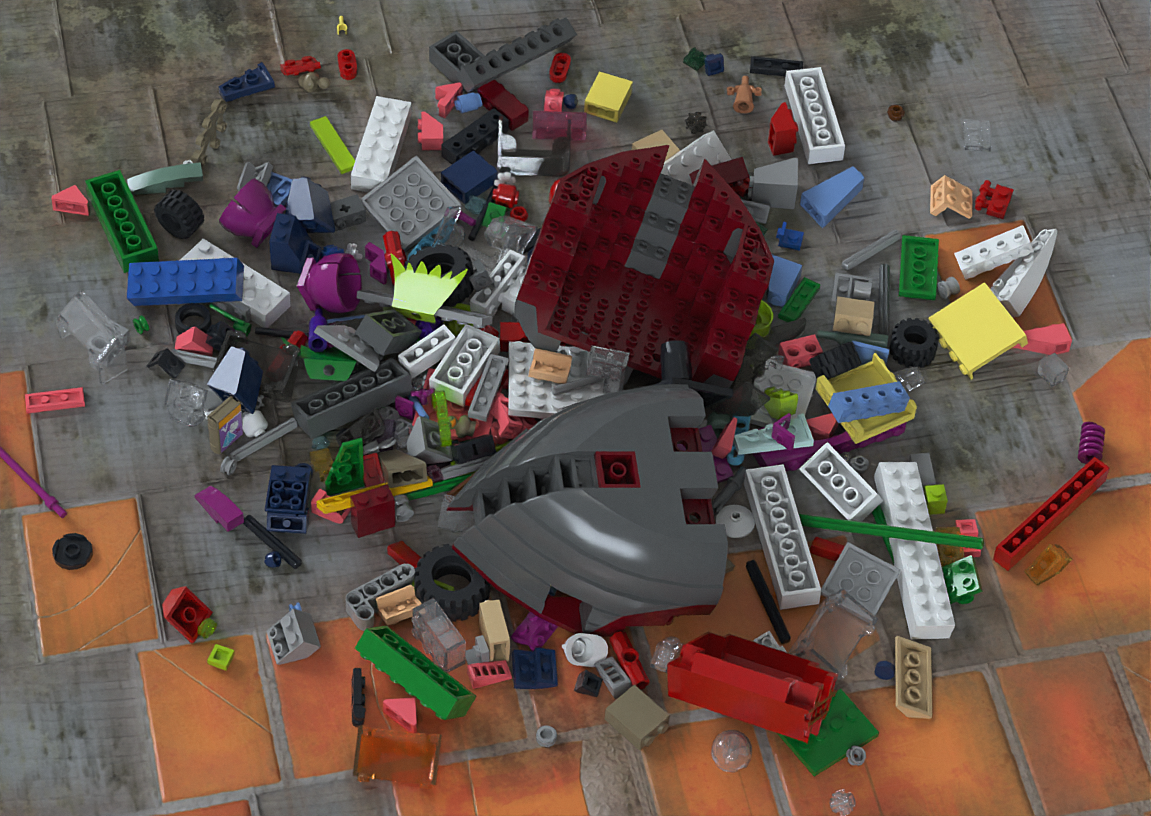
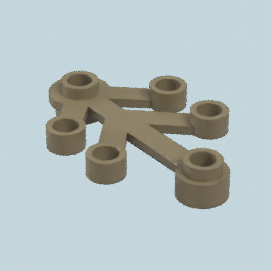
M215 99L213 101L211 113L202 123V127L205 130L198 135L195 142L196 145L201 146V150L197 149L194 151L191 158L193 163L201 162V165L205 164L207 160L205 152L209 141L210 147L213 149H218L221 140L216 138V130L223 133L227 128V123L223 121V114L227 108L224 99Z

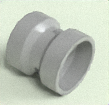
M403 494L395 496L396 521L404 522L411 519L414 511L409 506L408 497Z

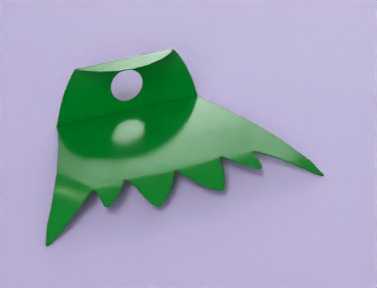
M281 337L282 341L292 352L304 359L306 371L310 379L347 381L357 360L335 346L329 350L325 349L321 352H314L301 345L300 349ZM326 365H332L335 368L333 375L327 376L324 374L323 369Z

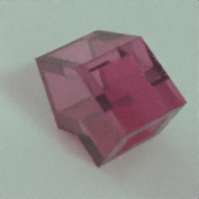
M437 465L426 467L427 476L432 479L433 483L444 479L440 467H437Z

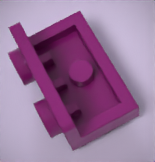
M529 612L527 617L511 635V638L515 643L529 645L533 652L535 648L543 647L558 626Z

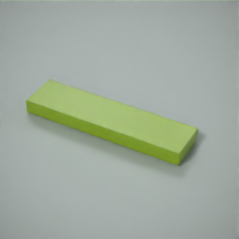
M324 116L310 121V127L339 172L344 174L352 171L355 160L328 118Z

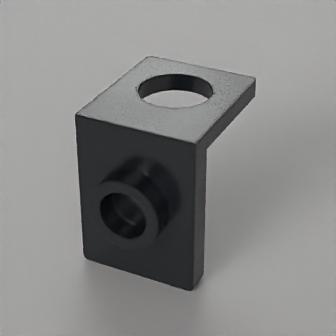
M168 348L157 352L146 366L150 368L158 364L172 379H175L185 367Z

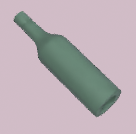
M817 331L818 338L834 340L840 345L852 342L853 340L887 349L888 335L871 333L870 336L845 332Z

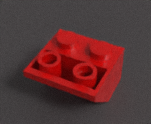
M786 102L780 105L770 121L768 145L773 156L794 152V145L797 143L796 132H798V124L794 122L792 110L788 109Z

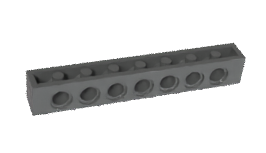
M566 17L561 20L557 18L549 26L545 24L538 28L537 32L531 31L527 33L523 39L518 37L512 41V44L506 43L498 51L494 49L487 53L486 57L480 56L476 58L472 64L469 62L465 63L460 67L461 71L456 76L467 93L569 43L577 36V33Z

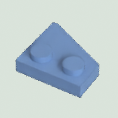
M271 172L270 183L267 184V188L272 193L275 206L278 207L280 204L284 206L288 202L292 179Z

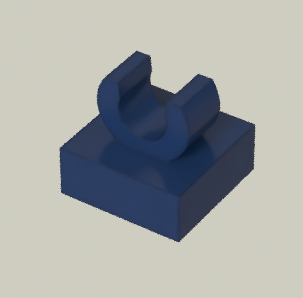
M721 53L706 55L705 72L708 76L724 72V57Z

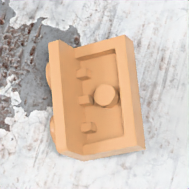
M535 349L528 377L565 384L570 374L572 356Z
M412 585L375 599L379 616L387 626L397 624L401 620L415 617L425 612L423 604L416 597Z

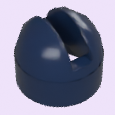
M569 94L563 98L564 105L568 109H574L578 105L577 95Z
M277 551L266 554L264 563L267 567L275 568L281 565V556Z

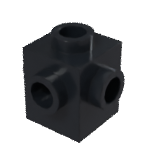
M220 321L215 325H211L207 330L206 343L224 354L229 351L231 346L235 347L239 332Z

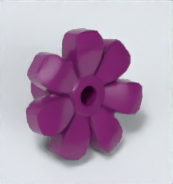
M420 389V391H411L410 394L420 398L421 405H427V397L435 393V389Z

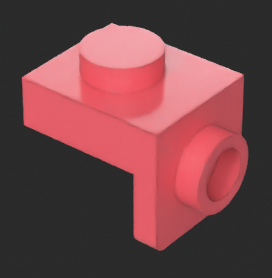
M559 89L546 90L545 114L561 115L564 92H560Z

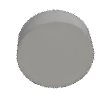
M542 726L537 730L536 741L539 745L550 747L555 744L557 732L553 727Z

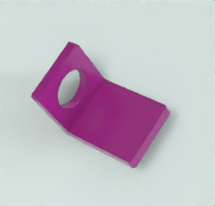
M397 396L395 398V410L398 411L400 416L413 421L416 413L414 402L410 401L408 397L402 398Z
M790 413L773 424L771 436L777 443L789 451L793 450L795 436L787 430L790 425Z

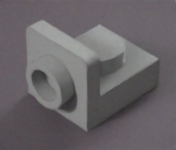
M483 635L475 637L473 649L464 651L468 665L489 662L490 651Z

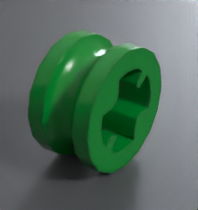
M142 315L139 316V319L135 318L132 320L136 331L140 335L143 334L144 330L149 331V325Z

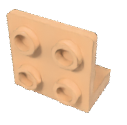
M946 175L931 185L930 214L937 216L948 207L970 219L972 217L971 189Z

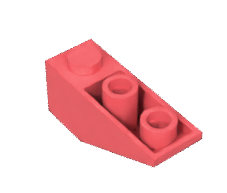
M1064 323L1053 324L1047 327L1023 331L1026 334L1028 344L1024 347H1021L1019 344L1013 347L1047 355H1056L1069 352L1072 339Z

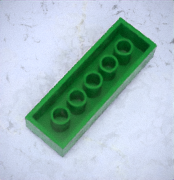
M117 170L85 180L87 196L123 273L129 272V263L159 262L158 248L121 171Z
M388 626L366 628L355 647L360 652L362 658L374 663L377 670L388 674L391 681L403 686L409 695L417 697L423 706L431 708L436 712L435 715L442 720L464 717L477 697Z

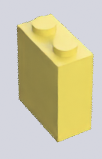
M599 71L585 99L584 113L617 123L632 94L633 81Z

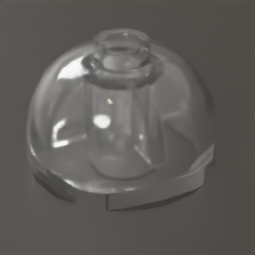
M738 730L723 731L717 735L712 743L711 758L715 761V765L723 771L737 772L738 769L746 768L751 761V742L744 733Z

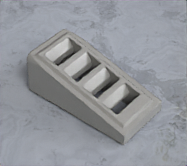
M613 656L594 664L614 699L619 698L632 687L631 680Z

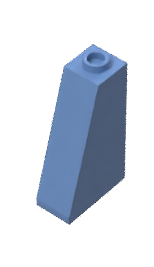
M852 166L803 192L800 205L823 228L862 190L864 176Z

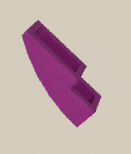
M209 486L194 495L195 499L216 523L219 522L227 532L244 523L243 512L218 489Z

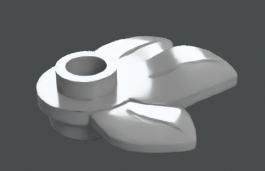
M391 437L379 444L377 440H374L363 446V454L378 453L380 448H389L396 443V438L393 440L394 437Z

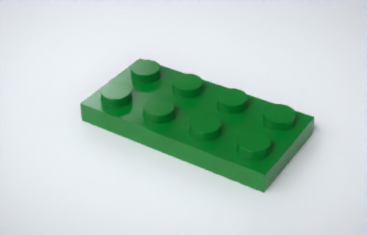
M902 235L898 296L927 300L936 299L939 239Z

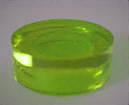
M211 618L205 619L198 628V634L207 639L216 630L217 622Z

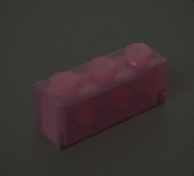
M533 111L532 139L586 140L587 112Z

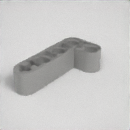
M401 564L347 593L345 599L346 612L360 630L365 631L366 628L374 627L373 608L377 607L375 600L377 597L412 584L415 573L412 565Z

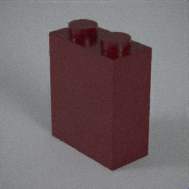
M388 484L350 496L351 524L358 538L395 527V499Z

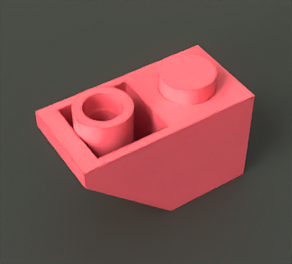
M421 112V119H418V130H421V132H418V143H422V150H441L443 124L428 113Z

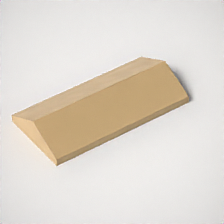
M896 636V708L906 717L930 719L932 718L931 647Z

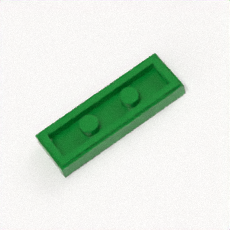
M804 277L779 312L778 318L795 325L819 291L821 285Z

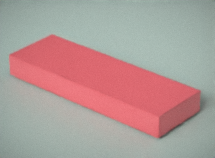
M83 387L25 394L27 414L85 407Z

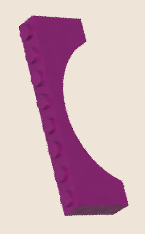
M907 422L855 444L847 432H844L832 438L814 440L813 446L793 448L791 451L784 449L752 454L760 468L784 464L786 472L795 471L803 466L827 442L838 454H845L851 450L864 448L869 444L882 442L887 438L901 435L905 432Z

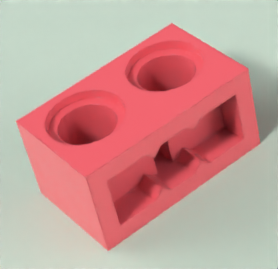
M815 334L781 342L778 351L782 364L799 369L811 366L809 360L823 353Z

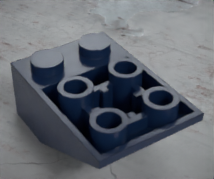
M272 465L265 511L305 514L311 489V468Z

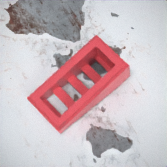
M733 417L723 429L711 450L713 456L724 459L731 452L737 418Z
M506 660L467 665V674L473 689L512 679ZM499 668H503L505 674H501ZM495 669L496 675H493L491 670Z

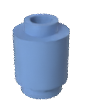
M472 92L460 95L454 101L455 108L460 113L478 110L479 107H482L479 93L475 94Z

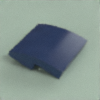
M535 648L533 652L513 650L514 688L544 689L557 687L555 650Z

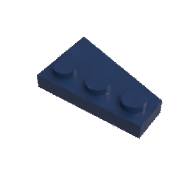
M263 62L257 64L258 67L256 69L245 71V75L240 78L234 77L218 86L219 93L225 102L275 87V82Z

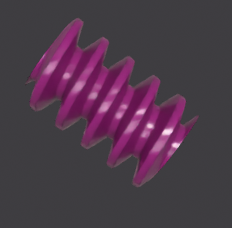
M1084 422L1081 426L1077 458L1081 463L1087 464L1094 457L1099 460L1102 459L1105 429L1094 422Z

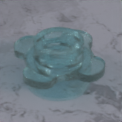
M470 196L469 202L465 204V208L473 214H478L482 211L486 200Z

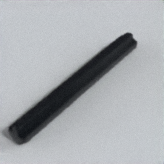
M755 560L748 561L746 569L781 644L789 643L791 636Z

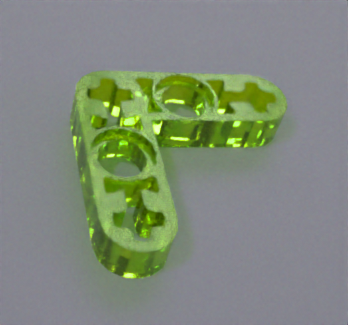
M434 391L431 394L433 412L437 413L441 447L452 446L445 391Z

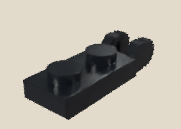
M361 668L353 669L351 679L352 724L355 727L364 725L366 708L363 707L365 706V694H362V689L365 688V676H362Z

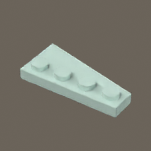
M804 413L799 414L795 419H790V425L787 430L795 436L794 448L813 446L814 439ZM772 423L765 425V428L761 430L753 429L734 435L733 441L738 455L784 450L786 448L771 437Z

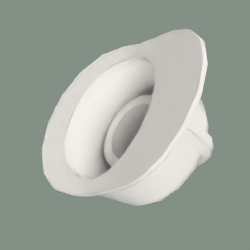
M578 633L569 637L565 644H562L567 660L577 666L595 667L594 664L606 659L608 654L606 641L598 635Z

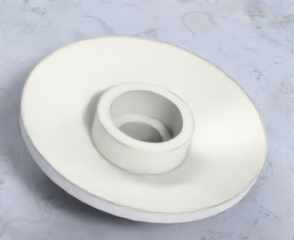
M741 505L725 506L716 516V524H725L727 537L730 538L745 537L752 532L755 526L752 512Z

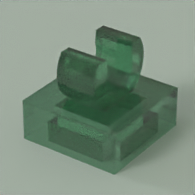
M693 47L689 54L684 57L683 63L698 71L705 65L706 55L702 51H698L696 47Z

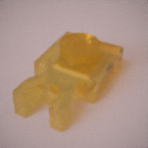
M328 448L309 452L312 466L315 472L319 471L321 482L325 481L324 475L329 474L333 465Z

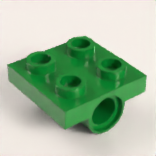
M972 555L942 567L950 604L955 602L968 604L974 600L975 594L983 592L975 558Z

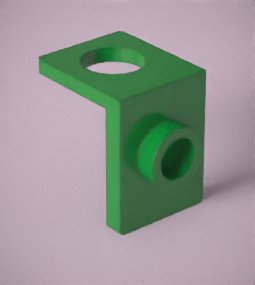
M489 202L482 226L500 231L506 210L510 211L511 208Z

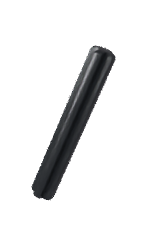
M247 515L244 518L243 524L273 551H277L281 558L293 569L301 566L302 560L271 532L267 531L254 517Z

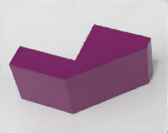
M369 242L365 245V258L371 261L370 276L385 285L387 283V271L384 251Z

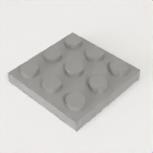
M847 542L821 588V595L873 622L899 575L900 569Z

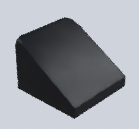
M585 670L578 675L574 691L597 697L603 679Z

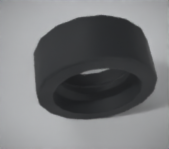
M189 303L178 309L175 314V326L179 334L192 328L182 323L189 316L202 317L204 322L195 327L207 334V330L212 323L210 312L205 306L199 303Z

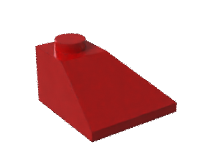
M186 586L172 589L162 604L164 618L191 644L195 642L213 613Z

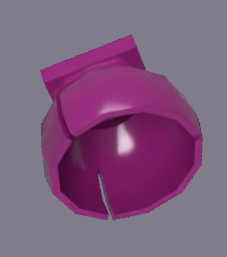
M254 178L235 195L234 199L240 203L239 205L231 200L222 213L219 224L235 236L251 237L253 239L251 244L257 248L271 234L277 213L284 214L286 208L282 204L276 207L271 191L264 183Z
M349 253L324 256L317 263L314 258H307L297 288L310 311H315L319 305L328 312L344 313L353 311L360 302V299L357 298V291L362 290L361 274H339L360 273L361 271L357 260Z

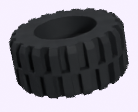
M446 244V246L426 247L425 250L421 249L415 255H411L403 266L406 270L408 263H410L415 273L422 261L429 274L437 265H440L441 278L452 271L450 279L468 269L461 282L442 306L455 307L457 303L461 304L464 302L465 298H468L474 290V286L469 279L474 274L471 258L468 253L457 246L453 247Z
M443 544V547L440 548L436 546L432 548V552L427 551L423 558L419 559L414 573L416 597L423 604L424 611L428 610V615L432 617L437 616L438 620L445 621V619H449L450 622H456V619L466 620L468 616L473 617L478 614L479 603L489 600L491 584L461 558L449 544ZM455 574L463 576L470 584L461 590L449 591L440 588L434 582V579L437 580L442 576Z

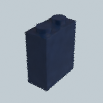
M475 151L470 152L441 172V183L465 205L494 186V181L498 178L497 169L486 162Z

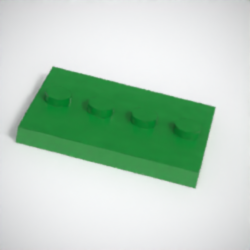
M839 689L835 697L833 696L831 699L830 709L826 718L822 720L818 736L810 734L808 743L779 733L777 734L815 777L845 758L847 750L851 749L852 746L862 747L877 738L879 731L844 691Z

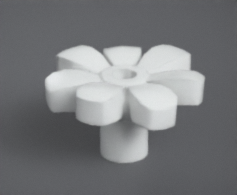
M509 172L499 173L498 179L494 181V185L498 186L501 183L512 185V183L516 182V179L511 177Z
M349 243L345 253H349L357 261H361L362 254H359L358 250H356L357 244Z

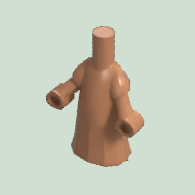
M748 76L742 77V84L727 88V95L737 93L733 105L737 113H750L753 111L752 93L755 96L762 95L760 87L755 88L749 85Z

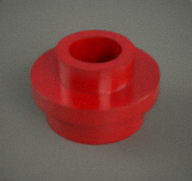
M516 206L510 212V219L515 223H523L528 219V212L524 207Z

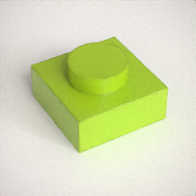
M215 644L207 660L208 665L227 671L235 651Z

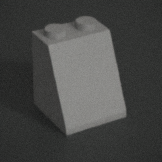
M798 158L754 169V175L750 176L749 187L752 188H748V199H751L753 202L771 206L770 208L794 209L798 188Z

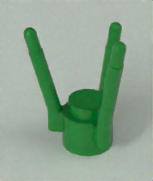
M210 304V308L235 322L233 329L239 332L238 340L242 336L248 337L252 324L240 320Z

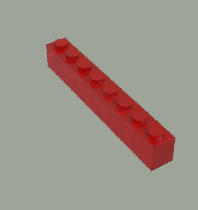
M1096 457L1091 459L996 546L993 560L1009 571L1106 482L1110 468Z

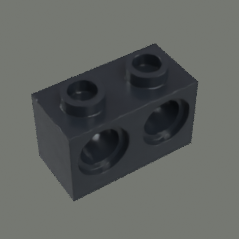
M490 434L450 445L455 464H463L497 453L493 437Z

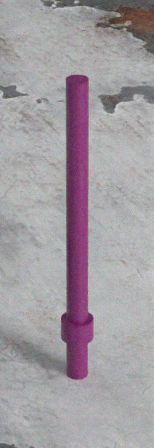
M0 446V457L45 501V505L50 510H54L61 518H64L67 512L59 505V501L54 496H50Z

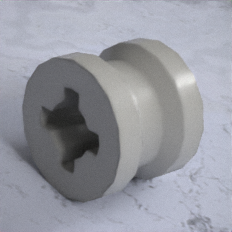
M949 277L946 281H940L937 284L938 291L944 299L960 292L959 283L954 277Z

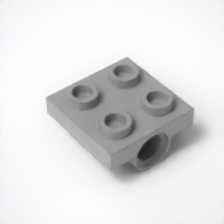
M836 273L831 306H836L837 296L869 301L872 278Z

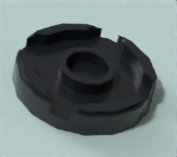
M77 533L66 534L60 540L55 541L52 548L53 559L58 566L64 569L75 570L82 568L92 558V544L84 535Z

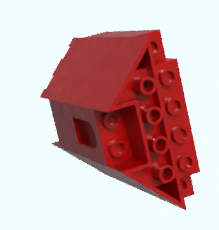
M708 631L686 643V645L684 644L680 657L667 663L668 696L808 743L810 734L818 736L822 720L826 718L830 709L831 699L833 696L835 697L838 691L834 689L838 674L819 668L820 663L732 634L721 636Z

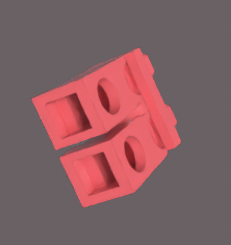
M502 393L496 394L493 402L494 405L490 411L499 423L500 429L498 433L500 437L514 439L526 428L529 430L537 424L535 418L508 415V398Z

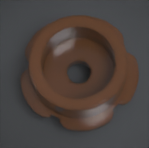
M892 105L887 111L888 117L893 121H899L905 115L903 107L899 105Z

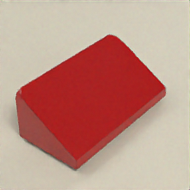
M815 537L810 547V554L836 562L845 546Z
M403 541L390 544L387 547V554L400 565L410 564L414 569L417 567L421 557Z

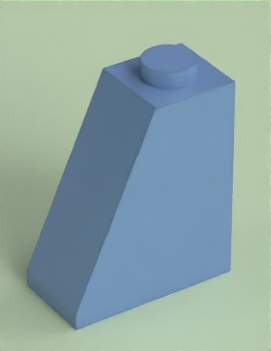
M772 255L774 265L767 288V302L775 306L784 307L801 277L802 265Z

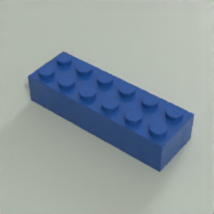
M238 258L129 263L127 299L134 306L242 301L244 265Z

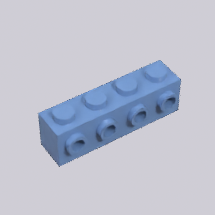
M898 381L833 393L828 407L838 423L851 422L853 420L905 411L910 397L901 382Z

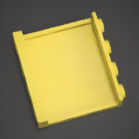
M985 282L928 318L929 323L938 331L937 334H939L941 346L950 351L948 354L951 359L960 364L959 369L963 375L967 374L971 380L973 379L972 373L999 355L1017 344L1021 347L1028 344L1026 334Z
M874 353L871 362L829 380L824 375L818 377L815 389L828 406L833 393L897 382L895 375L886 367L884 360ZM909 399L905 411L900 413L896 412L884 416L879 415L867 419L842 422L841 425L855 444L914 419L917 406L914 400Z

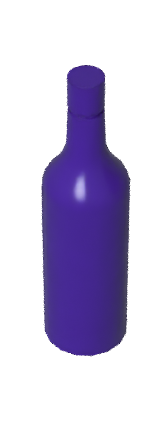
M321 308L315 310V316L309 322L308 346L314 352H321L327 347V341L314 333L318 325H328L327 320L323 317V310Z

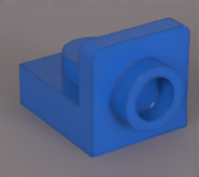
M783 222L782 228L778 227L777 231L778 246L800 251L804 232L786 229L787 222Z

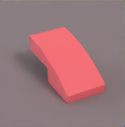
M975 519L956 520V534L978 537ZM959 547L961 558L970 555L980 557L981 549Z

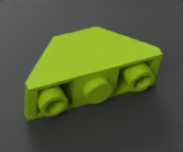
M774 386L765 388L764 392L758 394L771 418L779 420L788 413L791 415L796 414L798 394L792 393L790 390L785 391L782 388L777 389Z

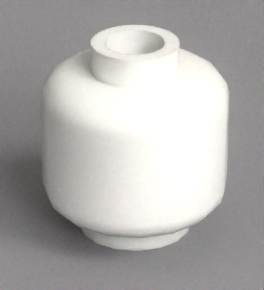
M255 410L253 414L248 412L242 414V429L247 437H258L266 432L268 422L261 411Z

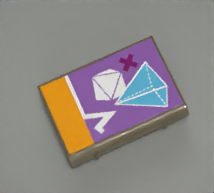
M230 396L207 416L210 449L216 454H221L243 435L241 402H237Z

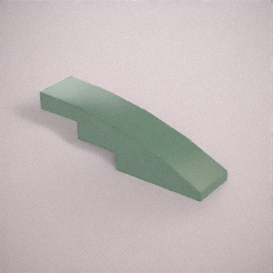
M201 162L164 167L127 179L129 190L132 195L166 193V188L184 187V182L203 181Z

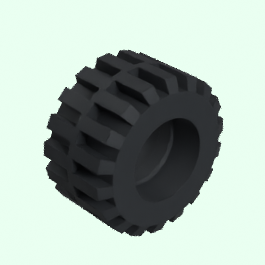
M174 189L169 191L154 208L158 222L168 233L176 238H190L204 223L205 217L198 203L180 190Z
M907 318V321L901 320L900 324L897 323L892 331L889 349L895 361L898 360V364H904L907 368L911 366L913 369H917L918 366L923 368L925 364L929 365L931 360H934L939 343L937 329L933 328V325L931 323L928 324L924 319L923 321L919 320V318H915V320ZM909 342H917L920 345H914Z
M847 342L809 360L816 379L824 375L827 380L855 369L862 364L853 342Z

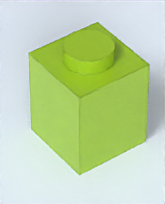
M944 484L925 486L924 495L929 515L945 514L948 499Z

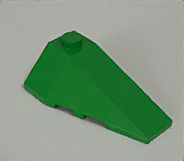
M362 438L342 443L325 481V491L328 496L364 487Z

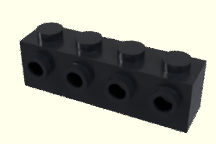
M493 108L442 143L441 156L450 164H454L472 151L479 154L484 148L491 146L497 139L508 133L509 120Z

